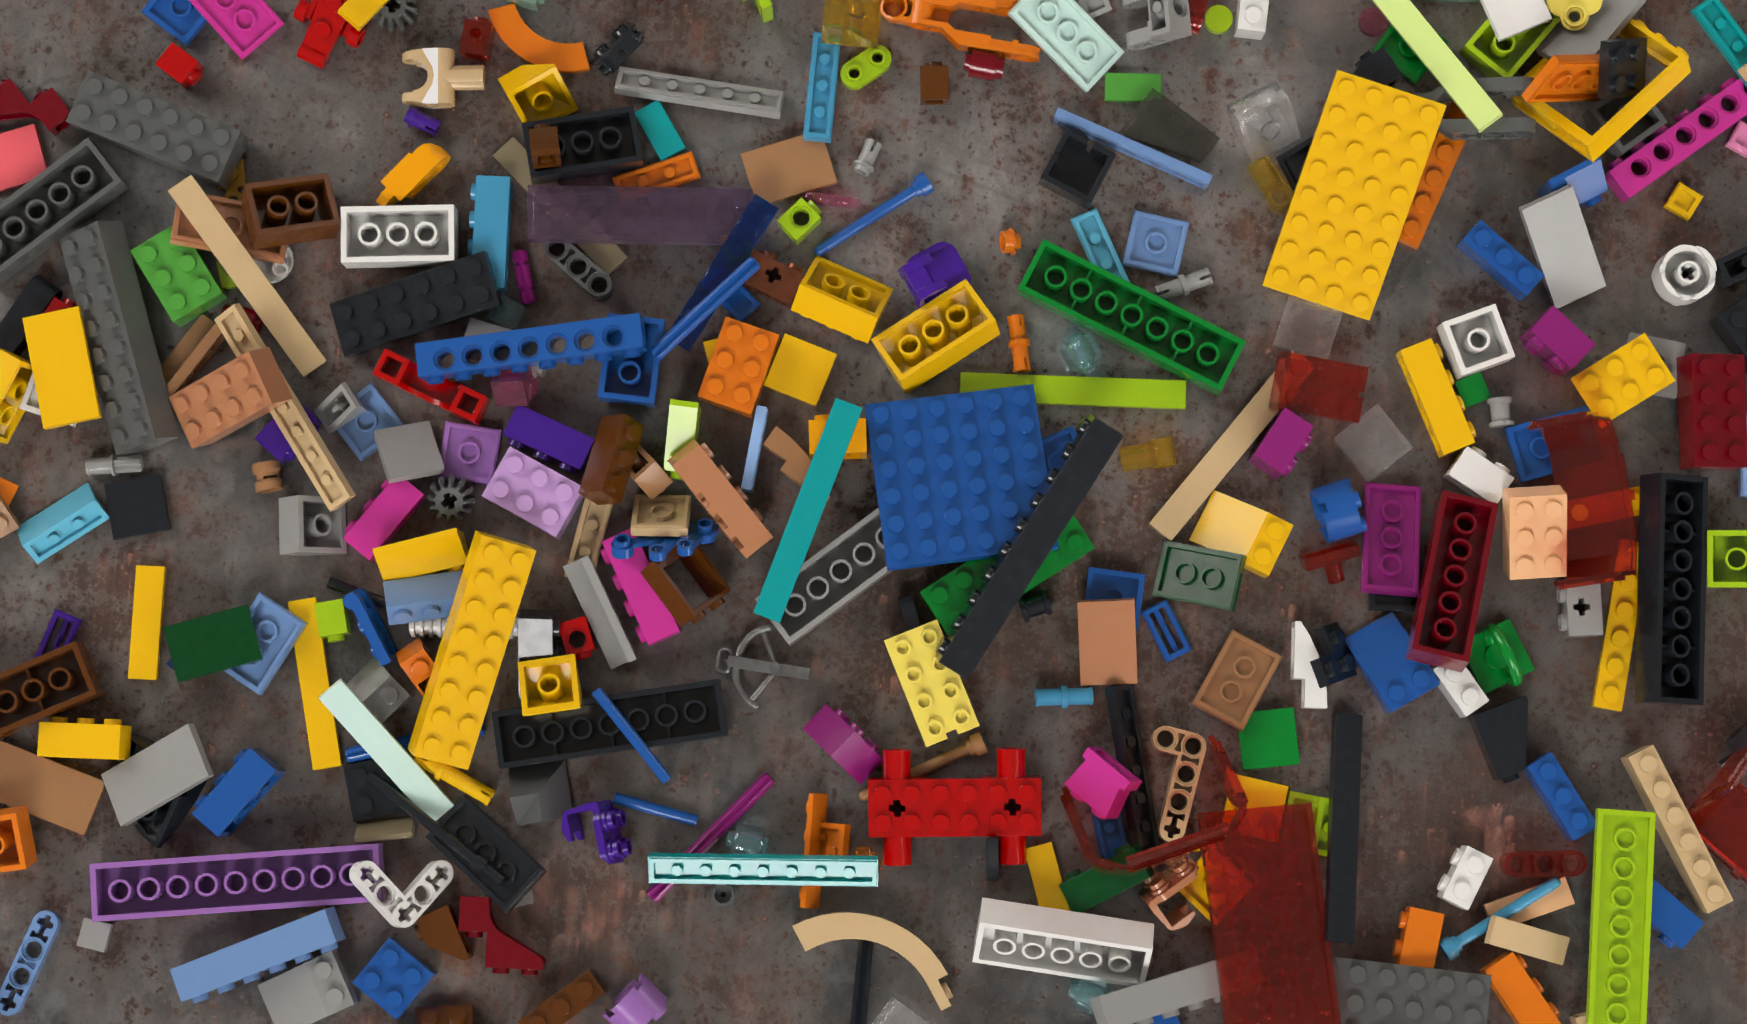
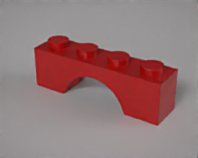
M384 349L372 373L376 378L477 426L480 425L491 402L487 396L448 379H444V383L427 384V381H423L418 377L416 363L387 349Z

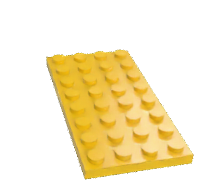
M1337 69L1262 286L1370 321L1447 105Z

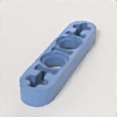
M40 911L33 918L0 989V1013L2 1015H15L23 1009L61 928V917L55 911ZM50 916V922L54 925L52 928H47L43 936L48 937V940L46 941L42 937L34 936V932L37 934L41 933L44 928L41 919ZM33 941L40 943L42 946V953L37 958L31 957L27 951L28 945ZM19 968L27 969L30 974V978L25 984H20L15 979V973ZM9 986L24 990L23 993L17 992L13 998L16 1007L6 1009L7 1003L4 1002V998L11 997L15 990L9 989Z

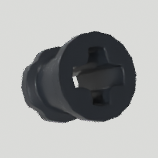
M1045 590L1040 591L1039 595L1027 599L1021 597L1018 601L1025 623L1029 622L1032 617L1045 613L1047 615L1052 614Z

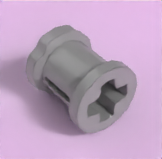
M1494 397L1486 400L1487 404L1490 405L1491 413L1489 428H1504L1515 425V422L1511 420L1510 411L1512 397Z

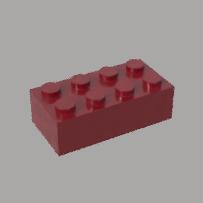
M1691 353L1676 358L1680 470L1734 471L1747 468L1744 354Z

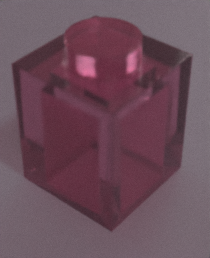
M528 367V371L523 373H511V370L500 371V375L494 376L490 382L496 407L528 406L538 391V382L536 378H533L531 367Z

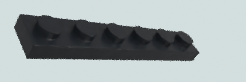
M1133 684L1106 687L1105 694L1116 760L1142 781L1136 791H1130L1124 803L1131 846L1139 843L1146 856L1159 854L1161 849Z

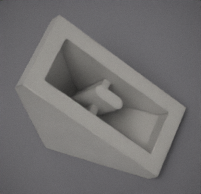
M343 382L314 411L330 434L367 410L353 388L346 382Z

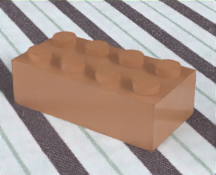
M270 347L247 351L169 397L192 449L213 444L293 399Z

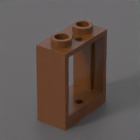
M676 545L666 555L665 560L660 562L652 561L640 572L680 627L689 621L693 625L707 615L705 610L708 608L712 612L726 602L723 597L731 591L730 587L699 546L694 549V553L691 556L684 557L677 554ZM678 560L683 563L708 597L707 600L694 609L665 571L666 568Z

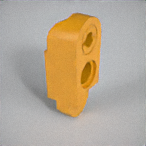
M432 143L419 146L412 154L409 152L380 181L386 188L381 192L376 203L379 206H394L398 201H402L407 197L412 200L444 169L451 156L441 146Z

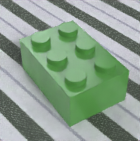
M172 226L133 248L130 252L173 323L182 327L227 300L228 296L199 249L170 244Z

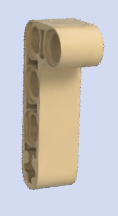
M1162 726L1153 731L1151 744L1160 752L1174 755L1175 759L1157 831L1158 836L1163 841L1177 842L1185 834L1206 752V742L1197 733L1171 726ZM1161 731L1169 732L1172 737V742L1168 747L1160 746L1157 741V736ZM1189 738L1196 739L1200 745L1199 751L1194 755L1189 754L1185 749V743ZM1182 766H1187L1192 770V778L1189 782H1183L1178 777V771ZM1174 794H1181L1185 798V806L1181 810H1176L1171 805V798ZM1167 811L1172 814L1182 815V820L1175 818L1174 827L1178 829V833L1172 834L1171 838L1168 837V832L1164 831V826L1170 825L1172 817L1166 816Z

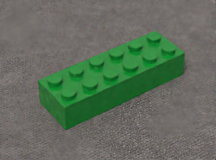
M1074 515L1058 538V550L1049 552L1022 595L1094 550L1095 547ZM999 557L967 561L920 591L921 598L934 618L938 620L947 638L953 630L951 624L957 614H963L969 604L966 601L975 588L979 590L984 582L982 576L990 564L994 566Z

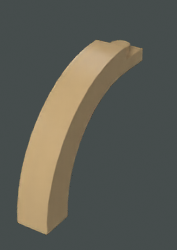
M833 912L814 916L792 925L805 952L818 945L841 939L868 940L889 947L905 957L919 971L941 1011L952 1006L949 999L953 995L947 983L940 984L939 982L940 978L948 975L944 966L920 938L897 923L867 913Z

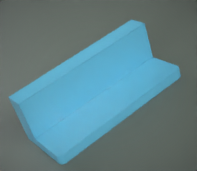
M86 483L22 523L16 530L23 548L39 564L107 521L110 517L106 509L95 497L91 485Z

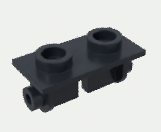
M628 22L626 25L621 23L612 32L613 38L607 45L602 43L592 53L594 58L590 63L593 65L600 64L601 66L598 70L607 77L609 73L613 74L625 61L619 54L621 49L630 56L643 43L642 39L645 36L638 29L634 32L632 31L636 26L634 23Z

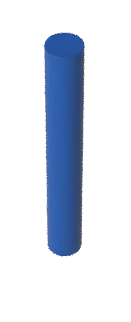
M617 792L613 801L617 805L696 826L699 817L696 814Z

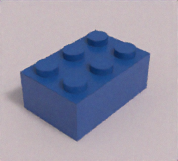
M608 313V317H613V316H620V315H622V314ZM644 317L648 351L640 352L641 356L624 358L623 354L612 356V360L602 362L598 389L600 401L657 407L663 358L657 360L651 354L650 349L666 334L667 324L665 319ZM615 332L610 336V345H618L622 341L623 336L621 332Z
M249 748L248 750L243 749L233 760L235 763L233 768L228 773L226 771L222 772L213 784L216 787L209 795L204 793L194 804L197 809L192 815L217 837H229L285 774L286 771L263 750Z

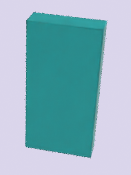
M656 100L635 112L636 119L661 161L669 159L686 149L659 101Z

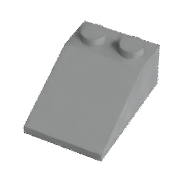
M338 950L325 953L257 985L274 1024H313L360 1002Z

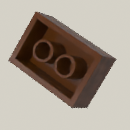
M328 173L244 184L241 202L253 249L337 237L341 222Z

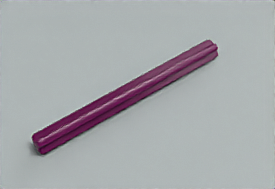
M762 773L685 853H707L774 785V779L768 773ZM654 883L647 890L646 894L652 901L658 902L675 884Z

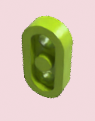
M873 45L845 63L840 72L842 84L850 90H859L887 72L891 66L889 50L882 45ZM874 55H881L883 60L879 63L872 60ZM852 70H857L860 75L857 78H852L849 73Z

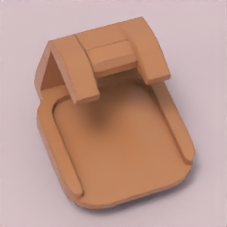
M1179 852L1171 855L1165 861L1167 867L1163 872H1158L1154 869L1155 874L1144 881V888L1138 893L1142 902L1170 931L1185 927L1196 914L1192 909L1185 913L1188 908L1185 902L1165 916L1157 906V904L1173 896L1198 876L1196 873L1199 869L1197 863L1190 857L1181 856Z

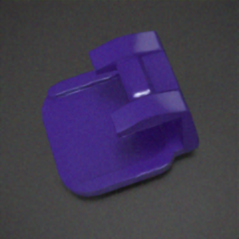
M943 241L912 256L907 264L897 270L915 299L914 303L918 309L964 279H967L971 285L970 273L956 248L952 244Z
M611 800L586 803L563 813L562 832L568 842L575 841L574 834L578 841L585 839L580 813L593 811V825L601 860L605 859L608 864L620 863L627 858V855L632 853V845L629 838H624L621 834L622 827L626 826L625 812L622 809L614 808Z

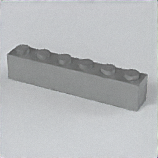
M1253 948L1090 998L1097 1024H1132L1135 1022L1136 1024L1154 1023L1153 1017L1162 1014L1163 1019L1179 1015V1009L1188 1006L1189 1011L1205 1007V1000L1214 998L1215 1003L1232 998L1230 992L1239 990L1242 995L1256 991V984L1265 982L1256 950Z

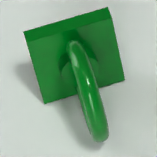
M1506 619L1496 625L1488 623L1483 627L1482 632L1474 635L1467 666L1485 694L1507 683L1511 686H1519L1522 683L1523 675L1535 670L1510 619Z

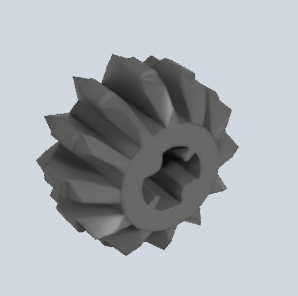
M389 0L373 19H379L377 24L380 28L387 25L389 32H394L396 25H398L401 31H404L405 26L403 23L407 22L411 25L414 23L410 15L418 14V9L413 7L418 1ZM393 4H398L399 10L395 8L396 12L391 13L389 7L394 8Z
M455 474L450 475L449 481L442 475L438 479L439 484L434 482L431 484L430 489L433 492L428 493L427 499L433 501L429 506L430 511L439 510L436 516L437 519H441L445 514L447 515L446 520L448 523L453 521L454 516L459 521H462L464 513L470 514L473 508L469 504H474L476 497L469 495L474 490L473 486L466 488L463 486L466 483V478L463 477L459 482H456ZM449 493H451L450 497L452 495L456 496L457 499L454 503H452L453 500L449 502L446 499Z

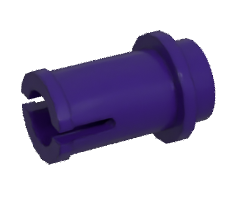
M410 107L404 118V122L408 124L409 128L414 126L433 137L437 134L442 123L441 120L421 112L419 107Z

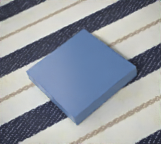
M1134 210L1122 265L1177 278L1190 222Z
M372 382L357 393L358 398L367 411L337 429L361 462L378 450L373 436L374 430L404 425Z

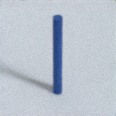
M601 687L596 689L592 696L663 784L672 778L670 773Z

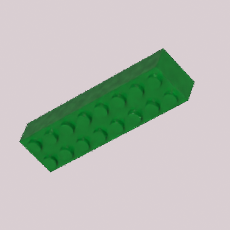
M1045 239L1042 240L1016 293L1216 396L1221 392L1246 343L1245 340Z

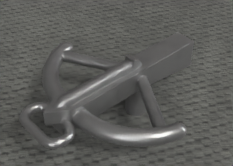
M770 624L759 626L748 632L739 642L734 656L733 650L728 646L721 647L717 652L716 671L719 674H728L732 667V682L738 696L754 709H758L760 706L755 700L776 675L810 680L811 668L777 662L767 632L773 629ZM759 634L762 635L771 662L743 658L746 646ZM726 650L729 652L728 659L724 660L727 663V669L721 670L719 668L722 651ZM740 669L769 674L751 697L747 695L742 687Z

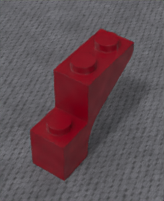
M11 78L0 80V122L25 118L36 119L42 122L55 136L71 126L66 122L71 109L61 95L53 88L40 91L35 95L34 101L30 102Z
M460 896L458 931H466L465 937L483 938V932H487L485 967L492 968V973L509 974L510 969H521L522 975H538V970L546 969V960L542 955L500 929L493 916L492 899L490 897Z

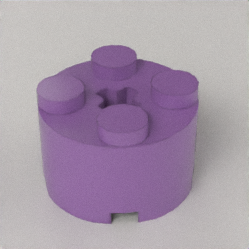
M641 973L639 975V983L633 979L612 1001L615 1006L611 1009V1012L606 1008L602 1016L610 1024H647L652 1018L657 1021L668 1009L666 1007L668 1004L666 1002L667 996Z

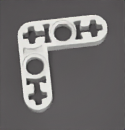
M444 860L431 861L409 886L401 892L372 861L356 862L352 865L349 872L350 880L392 926L397 928H406L414 924L447 887L454 875L453 867L449 862ZM436 868L443 869L440 873L442 878L434 879L437 875ZM360 869H368L366 875L370 880L360 878L362 876ZM382 886H385L389 891V898L384 903L379 901L377 897V892ZM418 886H422L426 890V898L422 902L417 901L415 898V890ZM411 904L412 906L416 907V909L408 907ZM407 909L404 913L406 919L399 920L400 913L398 910Z

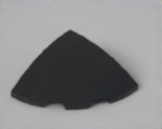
M132 732L130 757L156 742ZM207 780L138 819L135 827L148 842L156 848H161L184 820L203 790Z

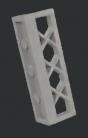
M588 554L563 566L611 670L636 660L637 655L590 555Z

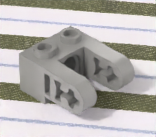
M1122 0L1124 9H1138L1148 6L1149 13L1147 27L1126 33L1127 49H1146L1192 35L1188 0Z

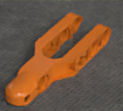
M1019 0L881 1L880 13L886 21L907 25L918 30L941 33L957 50L972 52L973 49L997 53L999 57L1025 62H1038L1040 59L1041 48L1021 44L1018 43L1019 40L1014 39L1013 42L992 39L990 35L955 30L949 24L950 16L958 9L1010 17L1007 13Z

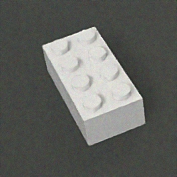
M454 204L341 207V263L346 268L438 267L459 259L458 210Z

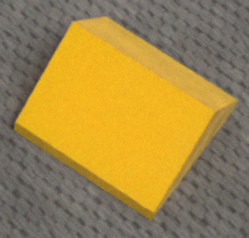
M575 654L518 662L523 717L581 708L582 692Z

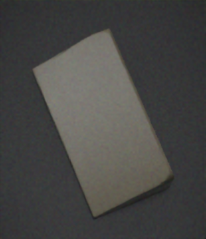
M411 816L360 821L356 826L355 843L363 844L415 838V819Z

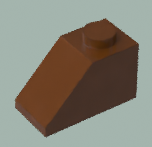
M549 123L535 125L534 129H529L533 169L562 166L557 126L551 127Z
M451 904L420 916L416 920L417 925L414 926L416 935L420 942L425 941L426 946L463 961L473 957L463 932L458 931L459 922Z

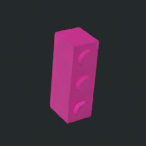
M386 479L381 486L383 491L376 499L372 497L363 507L364 514L359 520H352L344 530L346 535L343 539L371 562L376 560L373 548L388 545L427 499V496L408 480L389 484Z

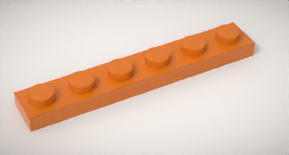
M1452 100L1444 119H1468ZM1440 132L1437 133L1398 242L1413 249H1418L1466 140H1450Z

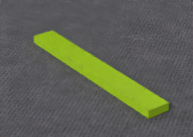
M960 373V393L1033 384L1036 404L1186 409V380Z

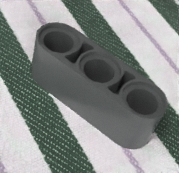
M554 235L546 240L544 251L551 263L593 299L605 301L612 296L614 286L610 277L567 239ZM562 244L565 246V251L561 256L551 255V249L554 245ZM583 262L586 264L585 272L579 275L572 273L573 265ZM599 280L606 281L608 285L604 292L596 293L593 291L595 282Z

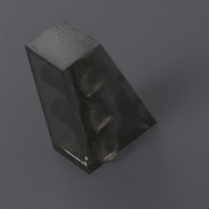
M1154 88L1150 90L1118 133L1134 141L1199 163L1204 161L1220 140L1217 135Z

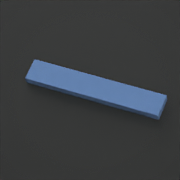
M1058 107L1055 113L1054 124L1067 128L1204 190L1207 189L1213 175L1064 109Z

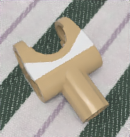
M422 48L402 53L403 63L423 68L428 74L424 86L413 90V92L402 94V103L406 105L430 109L455 107V91L485 90L486 88L485 65H455L454 49Z

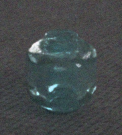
M1079 330L1062 340L1064 344L1061 346L1060 352L1071 371H1082L1083 374H1086L1098 367L1096 362L1099 361L1102 353L1091 333H1083L1082 330Z
M740 823L735 831L729 830L725 847L731 848L730 854H766L769 837L765 836V830L761 827Z
M1080 979L1079 982L1073 981L1068 996L1072 998V1006L1076 1011L1095 1017L1090 998L1112 991H1110L1108 983Z

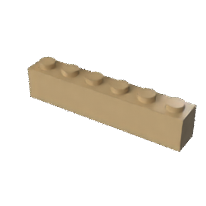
M1645 745L1621 757L1620 759L1647 812H1656L1655 827L1700 913H1710L1734 901L1654 745Z

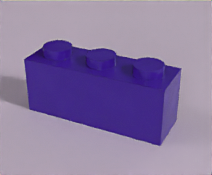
M518 403L503 433L509 439L507 444L522 451L524 446L534 450L533 456L549 462V459L552 458L560 462L559 468L574 474L575 470L583 473L595 441L592 437Z

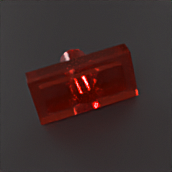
M1351 540L1301 555L1299 560L1301 567L1307 572L1324 567L1328 583L1336 584L1345 580L1341 562L1362 555L1359 544Z

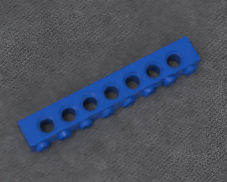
M640 313L415 343L418 377L423 381H427V384L430 385L444 383L445 378L455 377L456 381L470 380L474 374L483 373L484 377L499 376L500 371L511 370V373H523L528 371V367L539 366V369L556 368V363L567 362L569 366L582 365L585 359L595 358L596 362H605L612 360V356L622 354L624 358H635L641 356L640 352L648 351L644 317ZM615 332H621L623 336L622 341L618 345H610V336ZM587 336H593V346L589 349H582V340ZM558 340H565L566 348L560 353H555L553 350L554 344ZM533 343L537 344V353L534 356L527 357L525 353L527 346ZM508 347L510 349L509 357L502 361L498 360L499 350ZM475 351H481L482 358L480 362L471 364V354ZM447 355H453V364L448 368H443V358Z

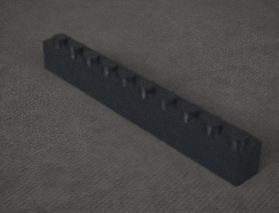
M1090 414L1088 419L1084 417L1080 421L1075 431L1078 435L1072 443L1068 442L1060 453L1062 460L1056 468L1052 467L1048 471L1044 479L1046 485L1041 493L1037 491L1032 496L1028 505L1031 507L1025 517L1022 515L1019 517L1013 527L1014 535L1010 541L1005 540L999 548L997 555L1000 557L995 565L990 564L982 576L984 582L979 590L975 588L966 601L969 605L965 612L957 614L951 624L953 630L949 637H943L936 647L935 651L938 653L936 655L938 662L967 680L1124 437L1118 430Z

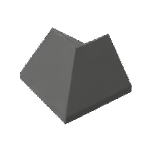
M566 761L509 770V795L517 826L562 819L563 813L573 808Z

